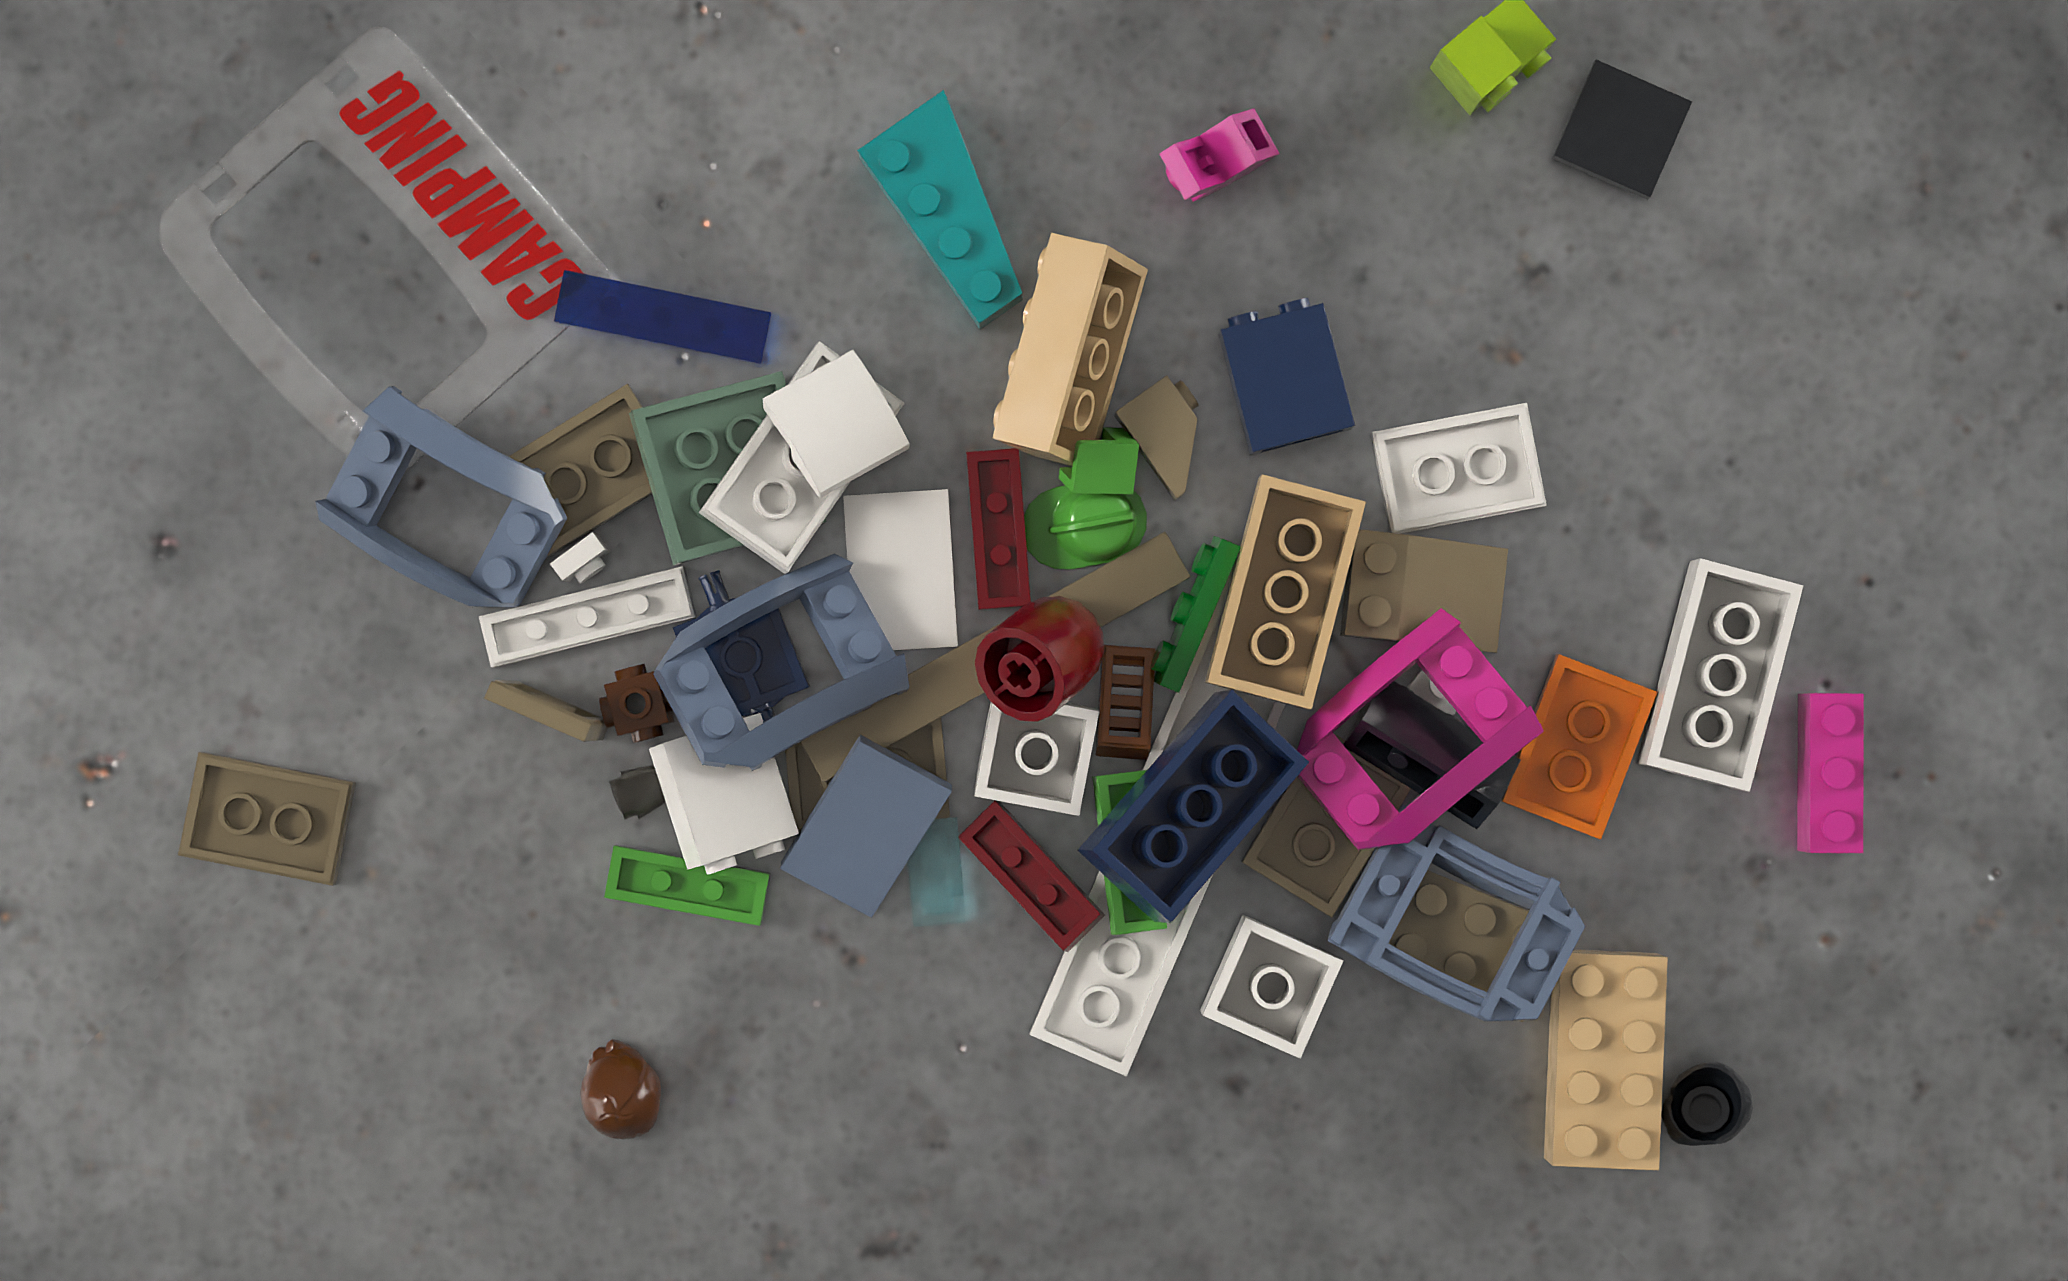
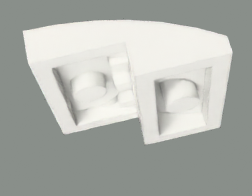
M854 350L845 353L763 398V409L791 447L792 460L819 498L909 449L910 443L897 418Z

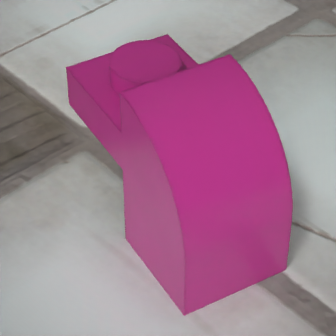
M1255 108L1233 114L1200 136L1175 143L1159 154L1166 165V175L1172 186L1181 192L1185 200L1191 198L1194 202L1249 174L1279 155V152Z

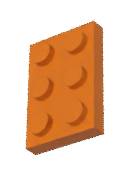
M1556 654L1534 711L1544 732L1519 751L1517 758L1521 759L1501 802L1601 840L1657 692L1566 656Z

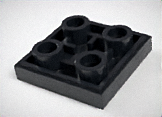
M1596 59L1593 62L1552 158L1648 200L1651 198L1693 101Z

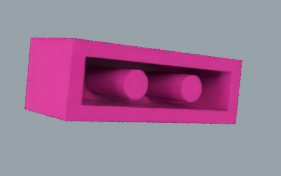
M1800 693L1798 694L1797 851L1808 853H1863L1864 694Z

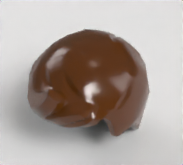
M612 1039L607 1043L606 1047H599L593 1051L592 1058L588 1061L587 1072L580 1090L582 1109L586 1119L598 1132L613 1139H633L636 1136H642L649 1132L658 1117L661 1099L659 1077L637 1050L624 1042Z

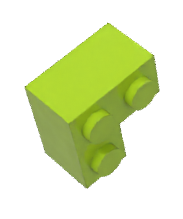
M1504 0L1485 17L1481 15L1439 51L1430 69L1469 115L1481 106L1488 113L1512 93L1511 90L1519 84L1515 80L1517 75L1522 72L1529 79L1552 59L1546 51L1556 41V38L1524 0Z

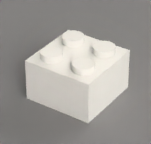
M990 701L973 790L974 796L1079 816L1099 711L1094 707L1066 703L1052 716L1038 722L1020 721L1004 714Z
M1242 914L1200 1011L1203 1016L1301 1059L1343 960L1336 955Z

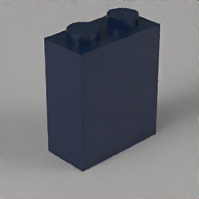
M1309 298L1290 301L1278 306L1280 314L1259 319L1258 311L1240 314L1228 318L1229 327L1221 329L1218 334L1250 456L1348 431L1355 426L1323 303L1310 306Z

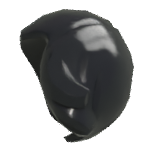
M1704 1062L1678 1075L1670 1089L1671 1095L1665 1100L1663 1110L1661 1111L1662 1121L1667 1128V1133L1671 1140L1676 1143L1689 1146L1722 1144L1732 1140L1749 1122L1753 1111L1752 1096L1748 1086L1732 1068L1720 1062Z

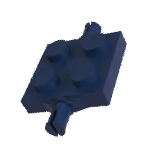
M720 570L710 573L717 591L716 593L707 574L698 578L710 607L697 618L672 627L676 637L680 631L736 599L729 598L720 575ZM779 608L738 628L705 648L741 716H752L761 713L764 723L775 716L772 707H775L783 698L810 687Z

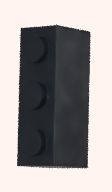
M1393 681L1363 707L1343 745L1351 752L1421 795L1483 744V742L1471 728L1459 722L1456 717L1443 712L1416 695L1408 687ZM1513 755L1506 763L1447 811L1473 828L1478 829L1500 803L1521 759Z

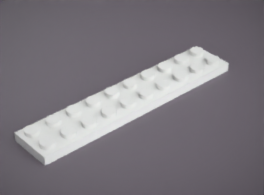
M1237 558L1180 693L1175 692L1142 770H1148L1215 692L1231 690L1205 683ZM1234 691L1271 727L1276 728L1286 704ZM1099 871L1088 897L1100 908L1105 916L1069 952L1064 951L1029 1035L1127 1076L1212 876L1171 923H1167L1166 929L1111 935L1104 875Z

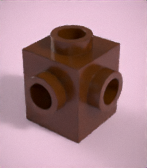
M645 664L615 671L616 682L604 684L606 696L599 698L600 710L606 728L615 727L617 736L631 734L633 743L663 736L662 725L675 722L673 710L653 675L654 671L647 673ZM634 693L641 694L646 702L644 710L638 714L630 712L627 707V699Z

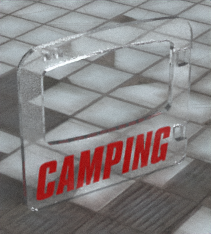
M381 26L371 27L364 31L340 52V55L318 75H314L220 157L217 163L198 180L192 182L180 192L163 211L159 225L160 241L164 252L223 329L287 400L347 457L368 416L346 398L290 341L232 271L210 237L212 225L304 144L309 142L321 144L345 164L387 205L440 264L487 328V338L484 344L415 404L421 409H429L454 427H457L604 297L610 286V275L604 264L397 35L390 29ZM349 65L359 78L336 98L325 85ZM227 172L237 185L217 203L213 204L203 192ZM417 449L407 468L414 465L425 453Z

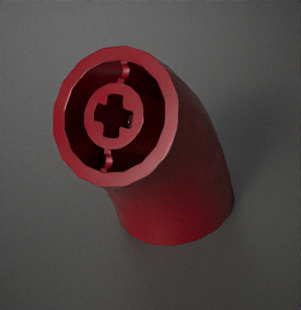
M1062 596L1039 598L1020 608L984 637L977 647L975 659L978 682L987 698L1004 714L1020 721L1038 722L1052 716L1070 701L1098 672L1105 652L1103 631L1094 614L1078 601Z

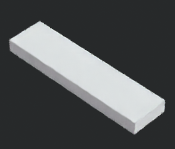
M683 566L479 616L491 668L697 618Z

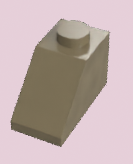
M1166 375L1117 410L1114 417L1122 428L1139 443V452L1174 501H1176L1186 491L1198 419L1192 410L1198 407L1199 404L1182 380L1173 384Z

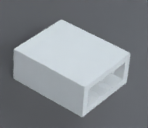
M761 713L743 718L750 731L763 724ZM687 736L649 749L687 870L704 865L707 875L736 866L737 862L734 855L751 849L755 859L785 850L782 839L799 834L775 757L763 763L761 768L752 771L750 767L727 764L725 768L702 765Z

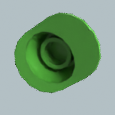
M1065 485L1040 493L1028 505L1024 514L1028 552L1039 563L1053 569H1076L1111 562L1138 547L1147 529V512L1141 497L1135 491H1133V494H1073Z

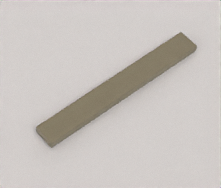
M1163 532L1048 597L1062 596L1078 601L1094 614L1100 627H1103L1189 579L1191 576L1167 533ZM998 625L908 674L909 689L907 692L900 695L896 693L875 702L871 708L848 717L801 741L800 743L822 782L824 783L835 776L860 735L886 748L983 694L984 691L978 682L975 668L977 647L984 637Z

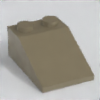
M1359 529L1346 577L1340 636L1399 642L1442 608L1461 622L1459 627L1480 651L1497 653L1508 549Z

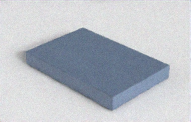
M860 735L783 857L780 869L872 918L951 794L952 784Z

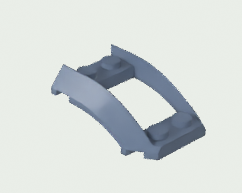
M389 386L362 411L369 417L326 499L315 501L319 520L390 568L458 602L474 607L520 606L567 520L559 499H553L544 481L546 473L539 468L526 466L488 447L454 427L429 409H421L402 396V391L395 386ZM417 449L456 472L512 498L471 577L427 557L377 526Z
M834 553L773 579L737 597L680 631L653 675L702 765L725 768L727 764L750 767L754 771L761 768L763 763L806 738L871 708L873 703L897 693L900 695L908 691L909 681L905 655L903 653L896 656L849 572L853 562ZM800 599L844 680L804 699L750 731L705 648L763 615Z
M1402 804L1398 809V812L1400 813L1407 806ZM1430 824L1408 844L1386 845L1375 849L1341 914L1332 923L1328 941L1394 980L1483 1021L1536 1020L1540 1016L1584 931L1585 925L1575 907L1571 908L1559 888L1561 882L1552 877L1548 879L1516 866L1464 840L1440 825L1436 827ZM1431 863L1484 891L1530 910L1487 992L1442 973L1389 944L1393 933Z

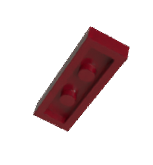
M1011 448L966 452L978 609L1023 607L1031 603L1019 450Z
M994 801L958 836L965 846L1063 951L1069 952L1105 916L1100 908L1001 802Z

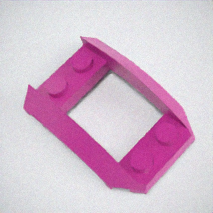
M1442 608L1385 652L1307 720L1297 751L1309 763L1297 777L1358 850L1410 843L1455 803L1544 732L1531 705L1526 707L1459 627L1461 622ZM1417 663L1483 744L1399 813L1340 742L1334 732L1393 681Z

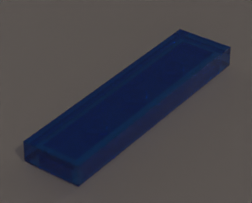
M564 270L554 323L761 365L771 312Z

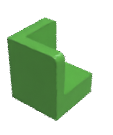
M1103 427L1101 440H1078L1075 443L1073 467H1060L1059 479L1073 494H1133L1139 443L1124 428Z

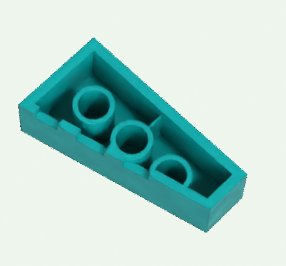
M942 90L858 149L857 152L863 165L981 330L1023 300V293L945 91Z

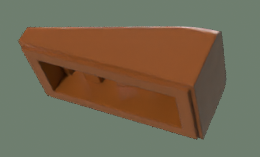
M1104 645L1105 652L1101 662L1095 755L1100 757L1147 759L1151 747L1154 670L1150 669L1155 654V648ZM1113 665L1143 667L1142 676L1113 674ZM1112 687L1141 689V696L1111 694ZM1110 709L1139 710L1140 716L1139 718L1110 716ZM1109 730L1138 732V737L1109 735Z

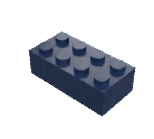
M1233 690L1215 692L1077 851L1154 922L1171 923L1307 766L1309 761Z

